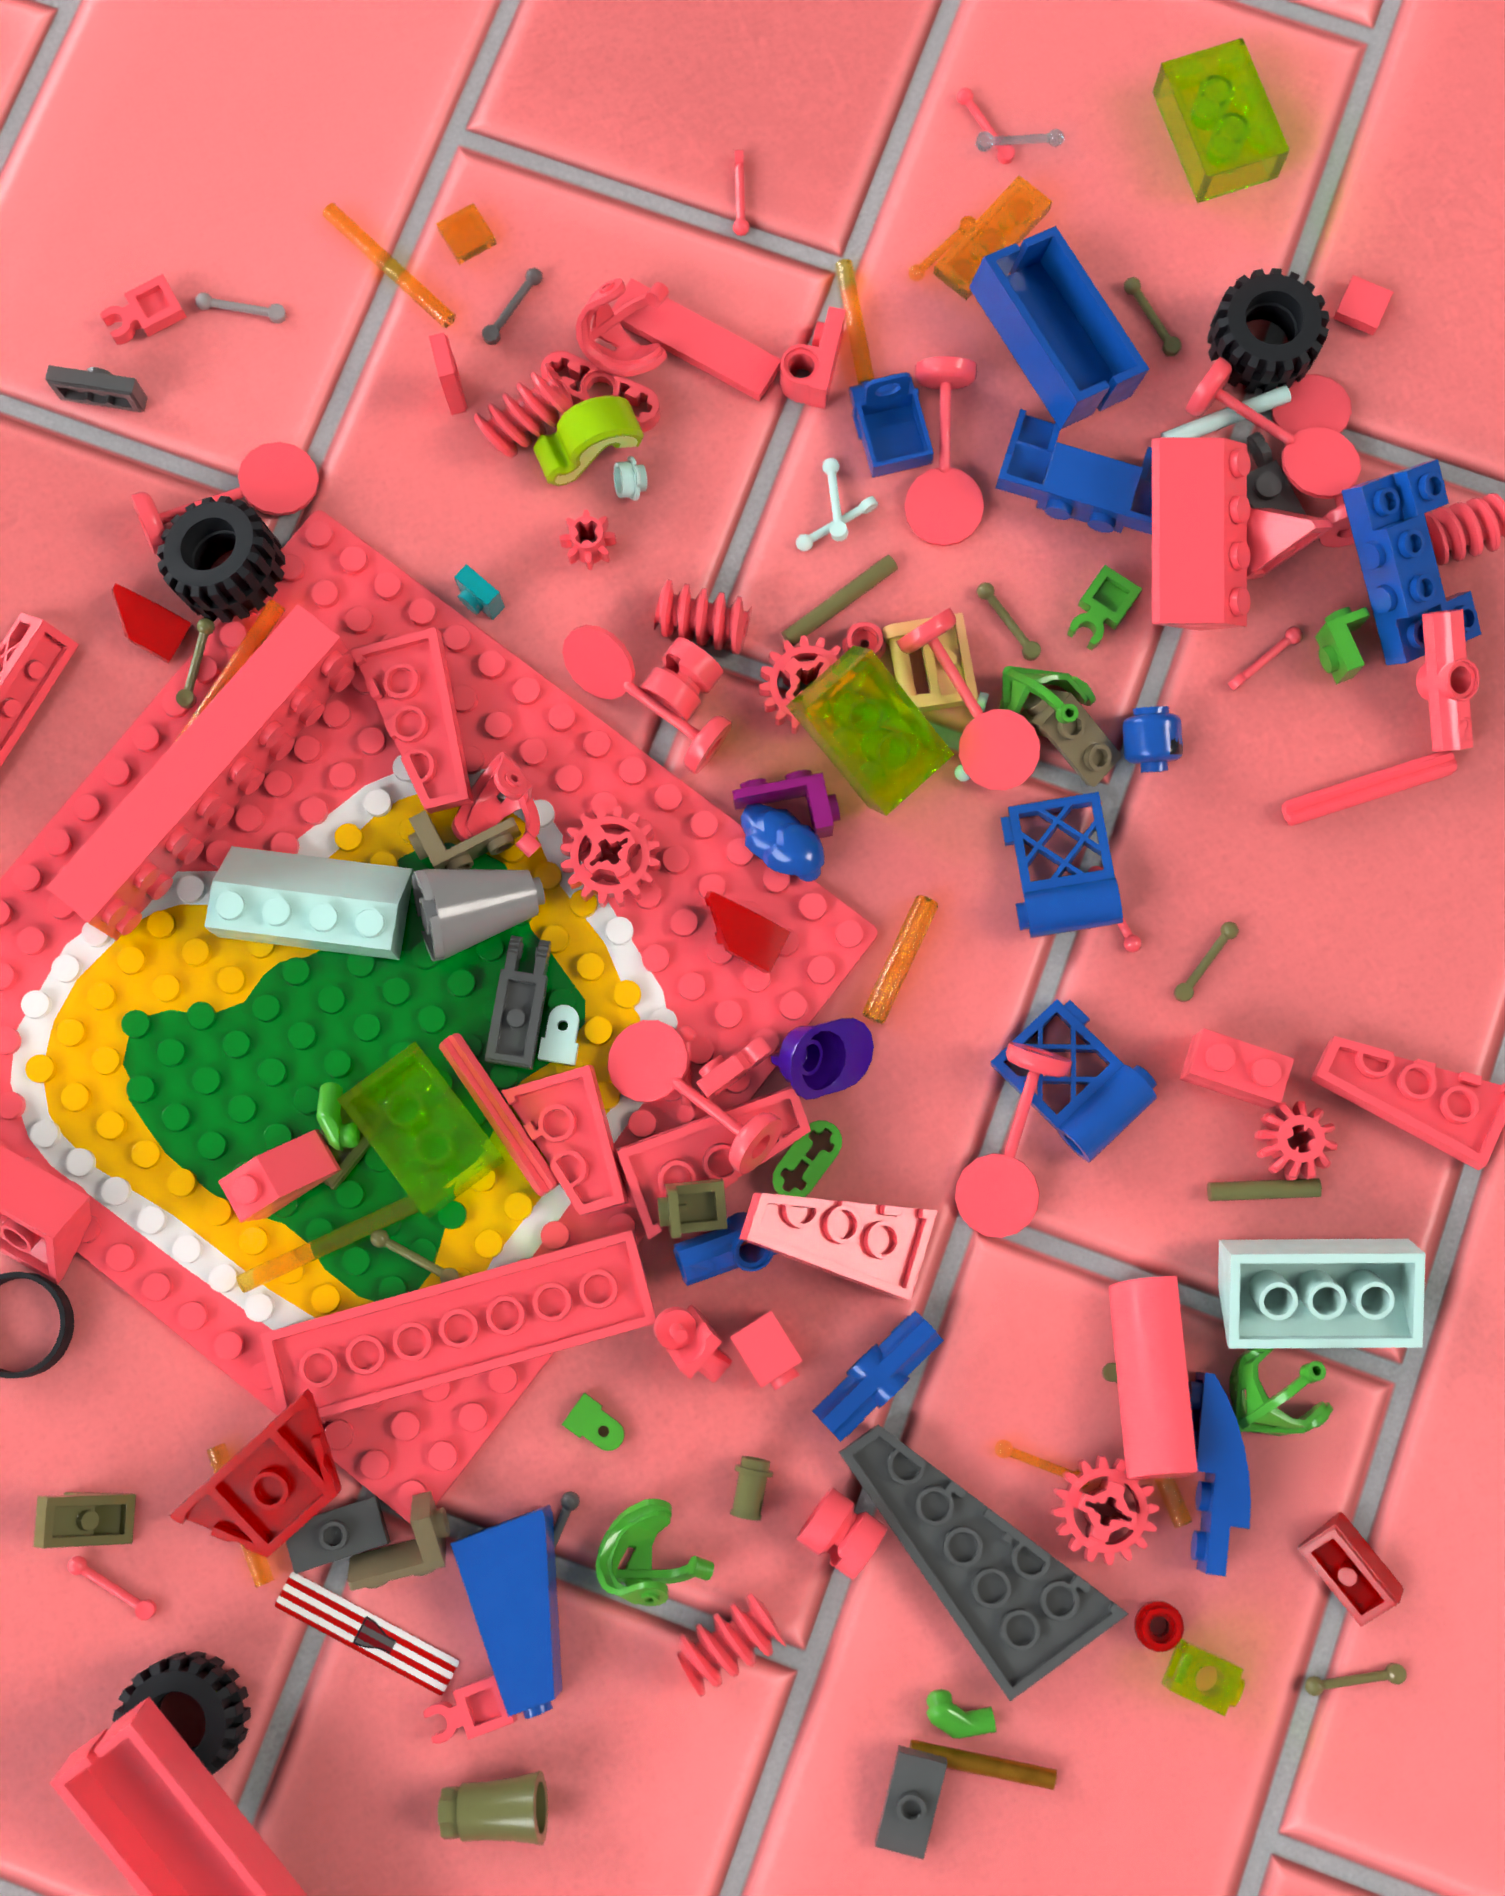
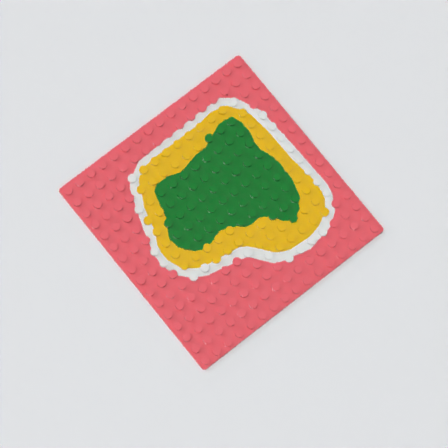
M321 510L314 511L281 549L285 555L286 564L280 568L285 573L283 580L276 582L274 585L278 591L273 598L267 596L263 601L266 605L259 611L256 608L250 610L249 617L241 620L236 615L233 617L232 622L223 623L220 621L213 633L208 636L193 694L196 696L195 705L192 708L185 709L176 700L177 693L185 687L193 658L192 654L0 879V1140L13 1153L24 1159L30 1157L39 1161L51 1175L64 1182L71 1180L87 1192L90 1198L91 1222L76 1252L277 1416L279 1415L260 1334L441 1283L439 1276L386 1247L377 1248L373 1246L370 1236L376 1229L385 1230L390 1239L440 1267L456 1269L460 1274V1278L629 1230L634 1231L638 1246L646 1236V1232L616 1149L685 1123L680 1122L676 1115L677 1109L681 1106V1093L677 1090L669 1097L657 1102L644 1103L636 1102L623 1096L612 1084L607 1067L609 1051L616 1037L629 1025L642 1020H659L672 1026L677 1032L682 1026L692 1027L696 1035L695 1039L691 1042V1087L701 1093L696 1085V1082L702 1078L699 1070L717 1056L721 1055L726 1060L733 1054L739 1053L760 1035L771 1048L773 1055L779 1052L784 1038L790 1031L799 1026H809L875 941L878 932L873 924L816 881L806 882L799 879L797 875L783 874L769 868L762 859L745 846L746 835L739 823ZM300 604L340 636L350 654V649L436 627L441 632L471 788L490 762L498 754L505 752L521 767L522 774L533 786L532 798L540 818V830L535 839L542 845L529 858L515 845L523 837L526 827L523 811L519 809L499 822L501 823L511 817L514 818L521 832V835L514 839L515 844L500 854L491 855L488 852L474 859V865L470 869L529 870L532 878L539 877L542 882L545 904L539 905L537 916L445 960L432 961L428 954L422 931H425L421 916L418 917L413 886L411 887L400 960L220 938L204 927L212 881L231 846L411 868L414 871L434 869L429 857L423 860L419 859L408 838V835L415 832L409 818L426 810L402 763L400 752L383 722L384 718L376 701L370 695L365 684L366 680L358 665L354 670L355 675L350 684L343 691H335L324 704L325 709L321 717L309 727L305 725L294 738L295 744L288 755L280 761L275 760L264 772L265 777L259 788L250 795L245 794L233 807L234 814L230 821L223 828L212 831L203 842L204 848L200 855L192 863L184 864L172 877L173 884L160 899H153L141 912L142 919L131 933L121 935L117 941L86 922L46 887L294 607ZM501 792L497 796L500 802H503L506 798ZM601 806L606 816H613L616 806L622 808L624 819H628L634 812L638 813L640 816L638 828L640 829L650 824L654 833L647 841H659L661 851L651 855V857L660 860V870L648 871L653 877L655 884L653 887L641 884L639 890L642 898L639 900L635 899L630 893L624 895V907H619L615 898H609L605 908L600 907L598 895L595 894L587 902L584 901L581 897L584 886L581 885L578 888L571 889L567 881L574 872L564 873L560 864L565 860L571 859V857L562 854L560 849L561 844L573 843V840L567 833L568 827L580 830L583 827L580 815L584 813L592 821L597 818V807ZM459 807L431 814L427 812L447 850L461 843L452 830V821ZM618 829L604 830L605 833L620 835L623 832H625ZM588 840L582 848L580 864H583V860L590 856L591 844ZM609 849L602 853L604 861L609 860L613 865L619 862L617 853L613 854ZM641 849L631 859L630 868L634 874L641 862ZM601 879L596 882L602 885L618 884L616 881ZM707 891H713L790 931L770 973H763L725 951L723 944H717L714 934L717 930L710 906L706 905L704 898ZM511 935L523 937L524 950L518 971L533 973L535 951L540 940L551 941V953L546 974L549 980L533 1070L485 1062L500 970L505 967ZM559 1005H569L579 1015L580 1024L576 1043L579 1044L575 1066L538 1060L541 1037L545 1038L550 1012ZM561 1022L558 1029L561 1031L566 1030L568 1023ZM454 1033L461 1034L502 1096L501 1091L586 1065L594 1066L629 1203L587 1215H579L560 1183L546 1195H537L439 1049V1044ZM772 1055L749 1070L744 1077L711 1100V1102L720 1109L725 1110L750 1101L777 1067L771 1062ZM333 1082L342 1086V1104L357 1086L395 1116L336 1190L331 1189L322 1182L266 1219L241 1223L218 1182L249 1160L315 1129L321 1131L322 1129L316 1119L319 1089L324 1083ZM691 1102V1106L695 1110L694 1120L709 1115ZM509 1105L521 1125L524 1126L513 1106ZM533 1141V1143L535 1144V1146L537 1147V1149L539 1150V1152L541 1153V1155L550 1167V1164L548 1163L547 1159L539 1149L538 1145L535 1141ZM554 1353L321 1418L333 1461L410 1523L412 1496L431 1491L435 1505L439 1503Z

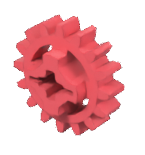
M806 635L801 636L800 646L795 648L786 640L783 642L784 654L782 656L774 651L769 653V662L773 667L762 666L761 678L768 681L759 684V695L769 697L764 702V710L766 713L777 710L775 724L780 726L786 720L790 721L791 733L793 734L799 731L801 725L807 726L810 736L815 735L816 725L821 723L828 731L832 730V717L836 716L841 720H845L848 711L843 704L854 705L856 694L848 689L857 686V676L846 675L852 669L853 662L851 659L838 660L841 652V647L838 645L830 651L824 649L825 638L823 637L818 639L815 646H811ZM807 659H809V660H814V661L799 662L800 660H807ZM832 672L838 682L837 695L833 693V688L827 684ZM779 677L789 687L784 699H782L778 691ZM816 680V690L808 687L800 692V681L807 685L811 681ZM809 709H817V710H818V711H815V712H801L802 710H809Z
M601 806L597 807V818L592 821L584 813L580 815L583 825L580 830L568 827L567 833L573 840V843L561 844L560 849L562 854L571 857V859L565 860L560 864L564 873L574 872L567 881L571 889L578 888L581 885L584 886L581 892V897L584 901L587 902L595 894L598 895L600 907L605 908L609 898H615L619 907H624V895L630 893L635 899L639 900L642 898L639 886L644 884L653 887L655 884L653 877L648 871L660 870V860L651 857V855L661 851L659 841H647L654 833L650 824L640 829L638 828L640 823L638 813L634 812L628 819H624L622 808L616 806L613 816H606ZM618 829L625 832H623L620 835L605 833L604 830ZM588 840L591 844L590 856L583 860V864H580L581 851ZM608 849L613 854L617 853L619 862L613 865L609 860L604 861L602 853ZM641 849V862L634 874L630 868L631 859ZM601 879L614 880L618 884L602 885L596 882Z
M1101 1455L1096 1458V1467L1091 1468L1082 1459L1078 1461L1079 1475L1076 1476L1067 1471L1062 1474L1069 1483L1067 1489L1054 1488L1053 1493L1063 1499L1062 1506L1051 1508V1514L1063 1517L1064 1522L1055 1530L1060 1536L1068 1534L1073 1536L1067 1545L1071 1551L1075 1552L1082 1546H1085L1084 1559L1089 1562L1094 1561L1098 1552L1101 1553L1102 1559L1107 1565H1113L1114 1553L1119 1552L1125 1560L1129 1561L1132 1559L1130 1546L1135 1544L1143 1549H1146L1148 1546L1145 1539L1141 1536L1143 1531L1156 1532L1157 1526L1147 1521L1148 1514L1159 1511L1158 1505L1149 1503L1146 1500V1497L1151 1495L1155 1489L1149 1484L1139 1486L1138 1481L1140 1479L1127 1480V1475L1124 1473L1126 1468L1125 1460L1117 1458L1112 1468H1109L1106 1457ZM1104 1477L1098 1488L1088 1493L1079 1491L1090 1480ZM1124 1484L1129 1488L1134 1497L1136 1512L1129 1510L1124 1500ZM1108 1497H1110L1109 1505L1115 1508V1511L1123 1514L1124 1517L1104 1516L1100 1523L1101 1515L1085 1503L1087 1501L1094 1504L1097 1502L1106 1503ZM1074 1508L1081 1510L1087 1522L1085 1528L1086 1535L1080 1531L1076 1524ZM1122 1527L1130 1529L1122 1538L1105 1543L1109 1540L1112 1532Z

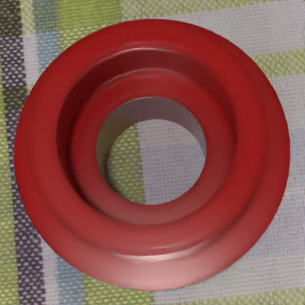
M1151 1601L1143 1605L1137 1612L1134 1620V1630L1138 1640L1146 1648L1155 1652H1166L1176 1647L1181 1641L1184 1633V1623L1179 1611L1171 1604L1164 1601ZM1155 1617H1163L1166 1621V1629L1159 1635L1153 1634L1150 1630V1623Z

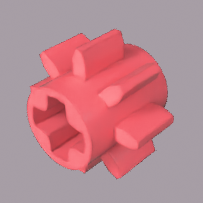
M584 510L583 516L575 521L571 518L566 519L570 534H563L559 536L561 547L571 548L567 554L570 564L579 560L586 563L588 570H592L593 563L601 559L605 562L610 561L606 546H613L617 543L615 533L605 532L609 526L606 516L597 520L590 516L588 510ZM584 537L586 540L581 543L580 539ZM596 537V541L592 543L590 540Z

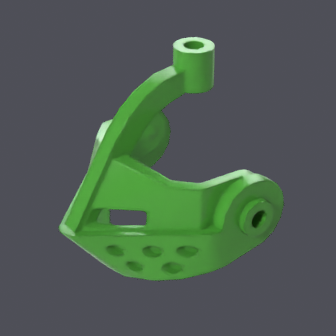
M1006 666L1002 672V696L999 709H1010L1020 714L1031 692L1056 711L1055 715L1058 722L1068 724L1075 721L1079 714L1077 707L1074 704H1064L1052 691L1042 684L1059 686L1072 693L1079 703L1086 706H1091L1096 701L1091 688L1084 681L1067 673Z
M1274 1348L1247 1349L1238 1357L1230 1375L1229 1393L1240 1432H1259L1274 1436L1302 1434L1314 1427L1321 1426L1328 1420L1329 1415L1334 1410L1329 1402H1319L1298 1419L1290 1417L1277 1408L1307 1384L1324 1379L1326 1368L1321 1362L1313 1361L1303 1365L1300 1368L1299 1377L1269 1398L1259 1380L1258 1364Z
M646 1499L627 1508L613 1521L598 1549L596 1574L601 1587L606 1592L635 1605L657 1606L668 1600L666 1584L687 1581L693 1577L707 1581L714 1572V1563L697 1556H692L688 1564L682 1567L652 1570V1545L657 1534L670 1524L672 1506L664 1500ZM627 1548H633L634 1551L625 1569H618V1565Z

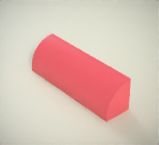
M1177 1276L1138 1278L1112 1284L1109 1286L1127 1480L1185 1478L1198 1472Z

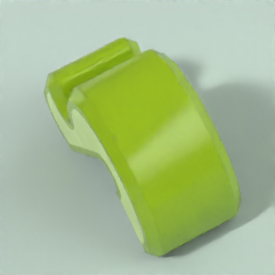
M606 395L590 398L573 405L559 419L557 431L550 435H541L537 439L533 450L547 482L552 485L561 486L575 481L607 446L612 445L615 448L639 447L644 434L629 401L619 396Z

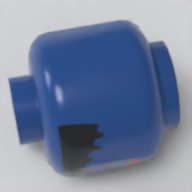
M1169 706L1133 709V716L1124 720L1122 725L1124 757L1131 764H1140L1141 773L1168 771V762L1176 761L1182 756L1181 719L1178 715L1169 713Z

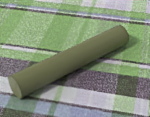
M1319 1178L1308 1180L1296 1179L1294 1181L1209 1182L1207 1185L1209 1201L1321 1197L1322 1193Z

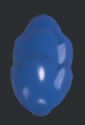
M759 803L746 805L740 817L741 826L746 835L745 846L776 872L797 875L799 879L806 882L816 880L821 874L825 855L821 840L810 826L801 824L787 809H775Z

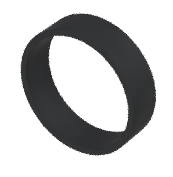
M25 1272L0 1274V1285L10 1280L27 1278L46 1288L54 1298L59 1309L60 1330L57 1341L48 1356L36 1366L21 1372H10L0 1368L1 1378H25L43 1373L61 1359L71 1342L74 1331V1313L70 1300L59 1285L41 1275Z

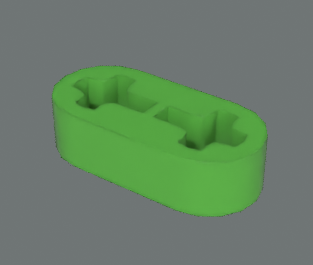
M822 1120L809 1124L811 1131L793 1143L773 1172L772 1184L778 1195L806 1197L810 1194L841 1150L842 1136L834 1124ZM826 1130L831 1134L829 1143L834 1148L831 1152L822 1149L812 1161L806 1156L813 1145L809 1135L812 1132L820 1135ZM801 1161L808 1165L801 1178L803 1183L806 1184L805 1188L800 1190L794 1187L790 1192L785 1191L782 1188L785 1179L781 1176V1173L785 1169L793 1172Z

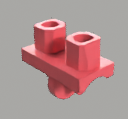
M692 1304L687 1310L682 1307H671L658 1315L654 1324L655 1337L665 1347L678 1369L690 1379L699 1371L711 1382H716L731 1365L732 1359L719 1348L722 1340L704 1315Z

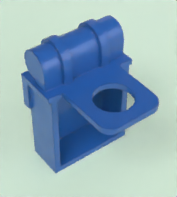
M910 373L893 374L871 381H863L860 385L849 387V395L853 407V421L858 439H862L872 478L932 464L934 452L918 398L919 390L914 388Z

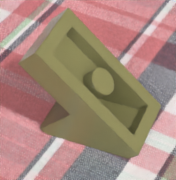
M65 1492L64 1495L37 1496L33 1547L60 1548L132 1544L136 1494Z

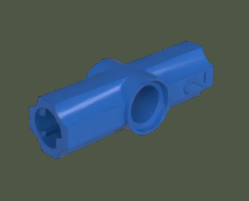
M746 1212L735 1213L728 1217V1229L713 1230L674 1244L673 1249L676 1263L686 1286L736 1268L749 1272L758 1271L766 1267L772 1260L773 1255L778 1253L751 1243L742 1245L744 1241L739 1238L746 1219Z
M914 1311L880 1345L876 1343L846 1372L848 1376L812 1412L841 1442L865 1420L864 1418L876 1407L881 1408L908 1382L910 1379L908 1375L944 1340L922 1316Z

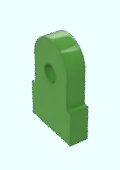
M584 1393L562 1425L579 1438L584 1436L602 1450H615L624 1440L625 1432L623 1426L601 1409L603 1405ZM601 1426L608 1427L609 1434L607 1436L600 1435L599 1429Z

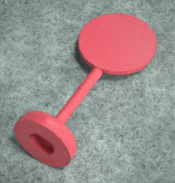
M932 357L921 360L915 365V378L917 382L926 388L940 390L939 468L929 469L915 479L907 491L904 509L907 523L915 535L929 544L943 547L959 544L970 537L981 523L984 510L982 492L974 479L960 469L950 468L951 390L971 385L977 376L976 363L962 357Z
M1219 357L1209 369L1185 408L1186 412L1195 417H1200L1207 412L1215 400H1218L1286 444L1281 454L1282 469L1291 484L1300 492L1311 497L1332 499L1342 496V490L1354 486L1361 472L1360 457L1354 445L1341 433L1325 427H1309L1299 430L1292 435L1222 390L1232 373L1231 364L1222 357Z
M1306 374L1301 381L1297 382L1295 380L1291 388H1289L1291 402L1271 409L1274 423L1292 435L1299 430L1309 427H1325L1342 433L1346 429L1352 414L1351 399L1345 389L1333 379L1318 374ZM1343 495L1335 497L1336 508L1330 510L1322 517L1329 519L1333 528L1319 537L1322 545L1332 548L1355 544Z
M283 442L263 444L250 451L241 462L238 473L240 487L211 497L216 502L220 496H229L233 501L245 498L249 505L261 513L283 516L294 514L307 507L316 495L319 484L316 464L308 453L295 445ZM138 492L131 494V499L145 537L153 554L156 555L158 546L165 543L161 538L165 530L163 524L171 522L177 514L181 517L187 512L185 507L192 503L158 513L155 503L148 493ZM202 500L193 503L198 506L202 504Z
M948 608L897 640L896 643L901 651L906 654H911L928 644L974 719L966 725L959 740V759L964 772L976 784L989 790H1008L1021 785L1033 774L1040 760L1039 737L1035 727L1025 716L1010 709L982 711L938 639L939 636L954 627L956 623L951 608Z
M583 625L577 627L564 640L562 653L565 666L573 680L586 692L604 699H615L627 692L693 740L684 757V764L688 770L697 774L707 765L730 732L732 727L730 720L724 716H715L700 731L633 683L635 669L627 648L613 633L599 626Z
M642 1020L625 1028L616 1037L608 1056L607 1068L612 1084L623 1096L636 1102L654 1103L669 1097L677 1090L736 1135L729 1152L731 1166L740 1174H747L754 1170L776 1144L782 1131V1120L772 1113L762 1112L754 1116L743 1126L683 1081L688 1071L689 1053L685 1040L672 1026L659 1020Z
M1016 1042L1008 1043L1006 1057L1010 1063L1029 1071L1004 1154L991 1153L972 1161L962 1171L956 1183L955 1193L959 1214L968 1226L984 1236L998 1238L1020 1232L1030 1224L1038 1209L1040 1191L1035 1175L1024 1162L1016 1159L1015 1156L1039 1076L1043 1074L1052 1077H1064L1069 1073L1072 1061L1066 1057Z

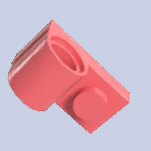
M829 306L825 322L817 321L812 346L797 344L789 347L783 353L780 365V387L788 399L808 404V406L826 409L844 334L845 309ZM797 369H804L810 375L805 378H798L791 373Z

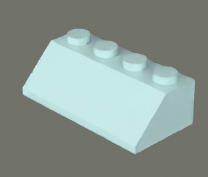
M231 846L212 881L204 927L220 938L400 960L414 870L411 868Z
M1219 1240L1218 1289L1226 1342L1229 1349L1423 1348L1425 1252L1411 1240Z

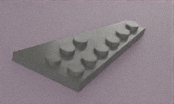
M877 1424L839 1452L1009 1701H1012L1128 1615L1126 1611Z

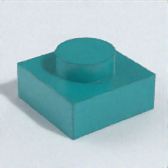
M467 564L454 576L460 591L458 595L459 600L474 614L478 615L482 610L494 620L505 608L500 592Z

